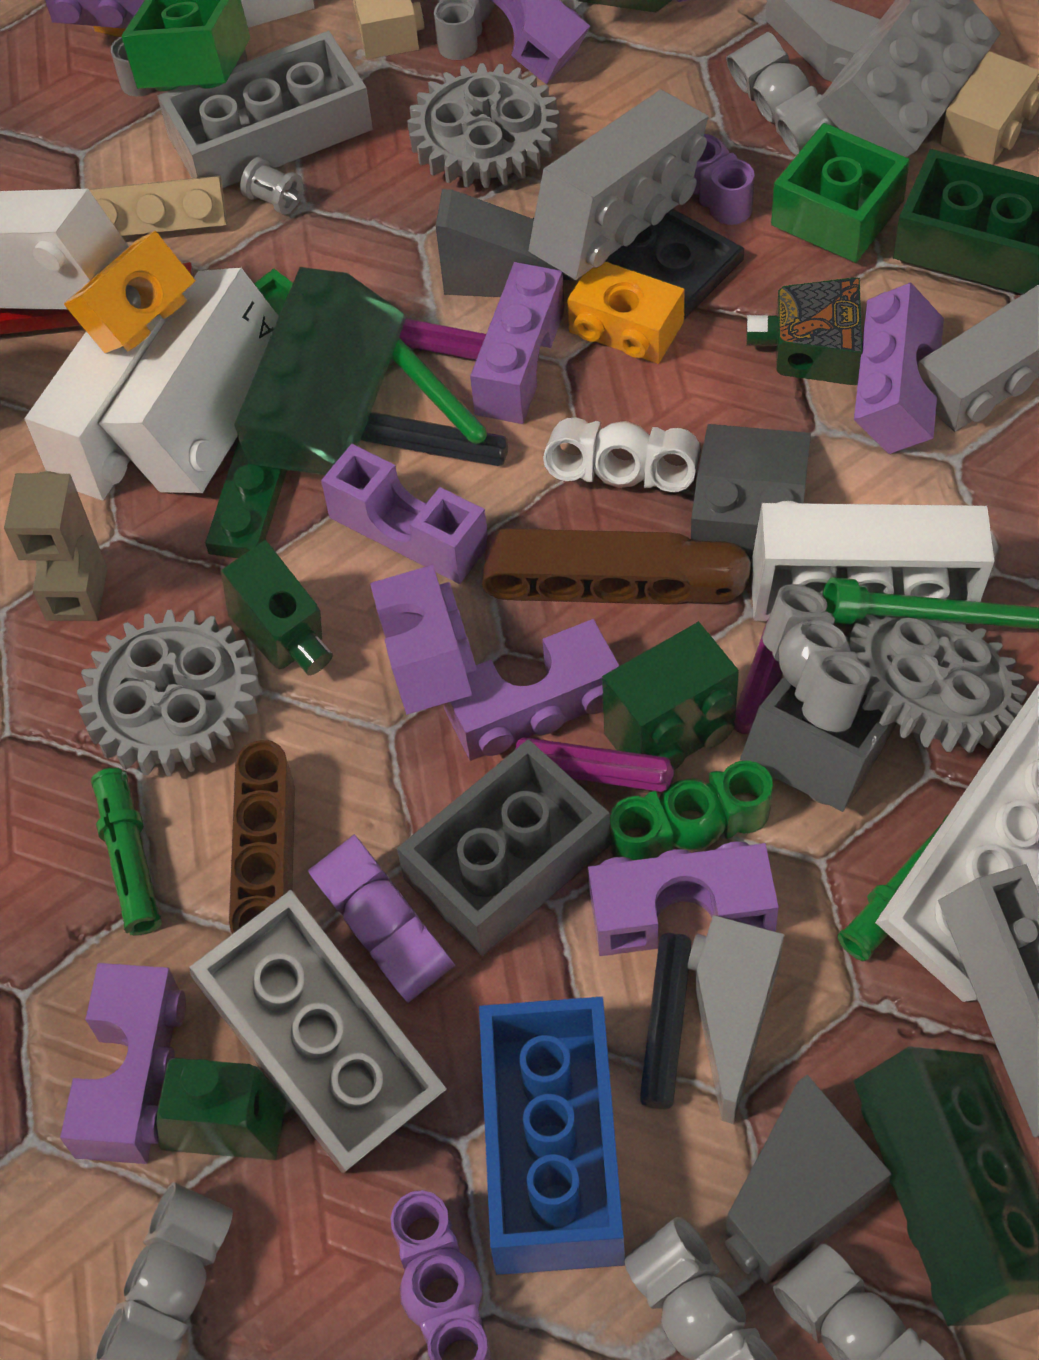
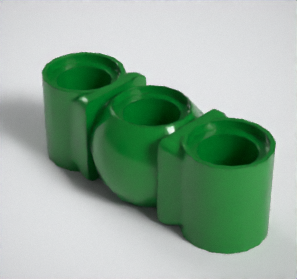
M746 760L735 762L728 766L724 772H710L709 783L697 778L681 779L671 784L669 789L663 791L659 798L655 790L649 792L644 797H627L619 801L611 811L610 841L612 854L615 858L626 857L633 861L657 858L662 853L673 850V847L690 852L705 850L716 843L722 833H724L726 839L732 838L737 833H753L763 828L769 819L773 790L772 777L767 769L759 763ZM740 793H748L757 797V799L745 802L733 796ZM692 810L701 813L703 816L690 820L681 817L679 814ZM632 828H640L649 832L647 835L638 838L629 837L624 834L625 831Z

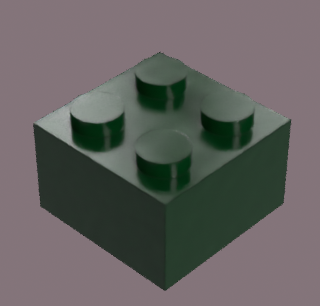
M698 621L602 676L604 734L616 750L667 757L670 760L671 766L676 770L687 756L704 746L706 748H713L721 744L734 730L735 723L733 721L736 718L739 670Z

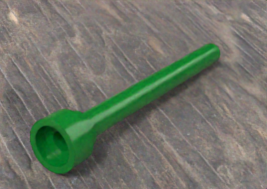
M352 285L346 288L336 300V314L353 328L365 330L471 443L480 444L484 442L487 437L486 428L380 318L377 299L363 285Z
M831 577L827 581L823 591V597L827 602L826 612L833 615L834 623L852 624L856 619H863L868 614L1039 629V607L868 592L867 587L859 585L855 579Z

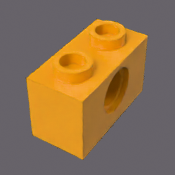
M153 231L131 244L69 298L64 305L104 353L122 346L128 352L151 334L146 325L158 314L165 319L187 301L182 293L196 280L159 234ZM127 284L133 286L140 295L141 305L139 309L131 305L126 297Z
M604 262L600 267H593L582 275L568 297L569 332L578 335L586 341L598 342L623 351L631 357L643 358L659 364L684 323L685 289Z

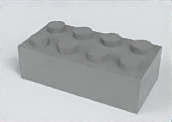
M895 0L816 104L839 129L907 157L916 152L1001 33L972 0Z
M330 31L234 67L227 82L218 87L204 89L199 87V85H188L157 95L168 137L192 178L221 175L223 188L240 182L246 166L256 157L269 161L271 168H276L373 130L367 88Z
M660 89L543 169L528 252L577 280L593 267H600L608 256L621 246L631 244L636 236L648 226L658 224L664 215L675 206L685 204L692 196L696 187L694 173L697 161L702 156L706 147L707 139L704 137L709 116Z
M292 890L288 891L189 967L192 979L342 1174L447 1089Z

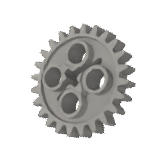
M480 63L477 72L470 73L468 68L461 66V76L455 78L448 72L443 73L444 84L441 85L433 81L428 82L429 93L418 92V105L410 106L411 119H408L407 122L412 152L418 153L420 165H430L431 175H437L445 170L447 183H451L458 176H461L464 180V187L468 188L474 179H481L483 187L488 188L491 178L497 177L503 185H508V174L514 173L521 179L526 178L525 166L540 169V157L550 158L552 156L551 145L558 144L560 121L556 98L549 97V87L547 85L537 87V76L531 75L522 80L521 68H516L510 74H505L503 64H499L493 72H487L485 64Z
M171 609L167 610L163 623L156 624L153 617L148 613L144 615V628L137 630L128 622L123 624L126 637L122 640L107 635L105 639L110 649L108 653L92 651L90 655L96 668L83 669L81 672L86 687L77 690L83 705L79 709V713L85 726H87L86 729L94 744L99 743L107 759L117 755L122 768L125 770L138 759L143 775L147 776L153 770L156 763L162 764L166 776H171L175 763L181 761L184 762L190 772H193L196 765L195 757L201 754L211 763L216 762V755L213 749L216 745L220 744L232 750L235 745L230 732L233 730L247 733L249 727L244 715L257 714L258 709L254 696L260 694V687L256 677L258 672L254 659L250 657L244 639L236 640L233 628L230 625L219 631L214 616L208 617L199 625L195 612L190 610L182 622H176ZM157 662L152 666L145 667L149 663ZM210 670L208 673L196 675L201 671ZM142 708L136 713L127 714L133 709ZM196 716L191 721L179 723L186 717Z
M866 614L860 624H855L848 639L851 652L856 653L858 661L863 663L870 673V679L863 694L867 695V698L862 708L864 710L879 709L883 712L879 722L882 726L894 721L901 725L900 737L902 738L908 737L912 732L920 734L922 745L927 748L933 738L940 740L946 752H951L957 741L968 753L973 752L978 742L987 749L991 748L996 738H1002L1023 706L1021 704L1027 692L1019 688L1024 680V676L1011 672L1016 663L1015 659L999 657L998 654L1003 645L999 642L986 643L982 640L986 633V630L983 628L971 632L966 629V623Z

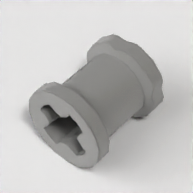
M256 157L249 162L240 182V191L243 196L251 200L260 198L273 204L274 210L283 215L291 213L298 205L304 188L300 175L294 172L284 174L271 168L269 161L261 157Z

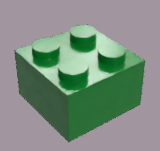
M144 0L121 36L137 89L155 88L158 91H169L179 86L199 85L201 88L210 89L226 83L251 39L241 0Z
M823 123L775 181L771 225L856 263L904 202L910 159L827 123Z

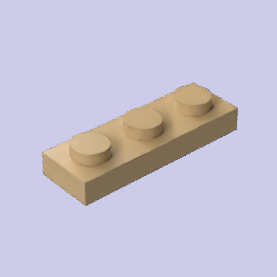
M221 175L89 189L121 236L228 224Z

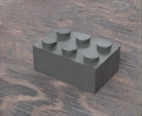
M527 739L397 848L403 877L463 939L483 956L611 845L610 815L591 795L532 741Z

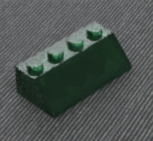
M300 267L234 424L248 464L326 475L351 444L358 446L404 326V313L348 273Z
M909 1046L853 1080L861 1100L863 1118L872 1129L883 1157L884 1165L891 1173L889 1183L895 1189L906 1217L909 1238L919 1251L931 1282L932 1298L937 1308L943 1313L947 1326L987 1325L1039 1309V1187L983 1054Z

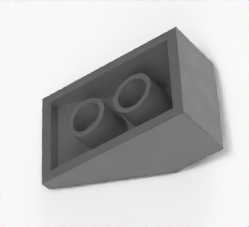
M708 424L697 474L691 517V540L735 543L746 551L752 562L762 503H778L782 501L804 503L811 433Z
M783 677L760 705L740 761L757 762L767 769L773 779H778L808 794L818 803L830 805L844 812L865 781L897 723L894 721L882 726L879 722L883 712L879 709L864 710L862 706L867 695H863L850 728L841 732L826 731L818 728L805 718L802 712L804 703L796 698V688Z

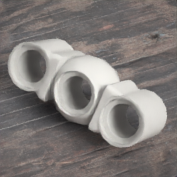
M574 417L566 418L555 426L546 446L543 459L548 472L556 479L563 481H575L581 478L586 482H592L596 474L604 483L617 488L635 486L644 480V488L657 486L667 492H679L686 489L693 482L701 449L696 436L682 428H670L664 431L658 427H652L651 434L649 435L641 426L628 421L610 423L601 429L600 421L588 423L583 419ZM560 444H573L580 449L582 454H567L561 449ZM625 449L634 458L625 461L618 459L611 450ZM667 454L679 455L685 459L686 464L680 466L671 465L665 461L663 456Z

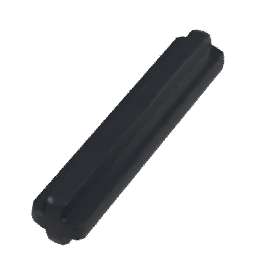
M370 411L363 413L359 423L360 439L366 442L495 466L503 465L508 453V440L502 435L487 433L484 442L473 444L456 427Z
M665 933L659 938L640 1090L641 1104L648 1108L664 1110L671 1108L674 1103L689 973L688 961L692 943L691 939L684 934Z

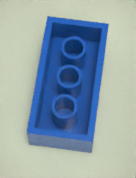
M603 996L479 1006L490 1248L496 1275L625 1266L624 1235Z

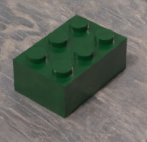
M930 149L899 216L893 259L1025 294L1039 285V177Z

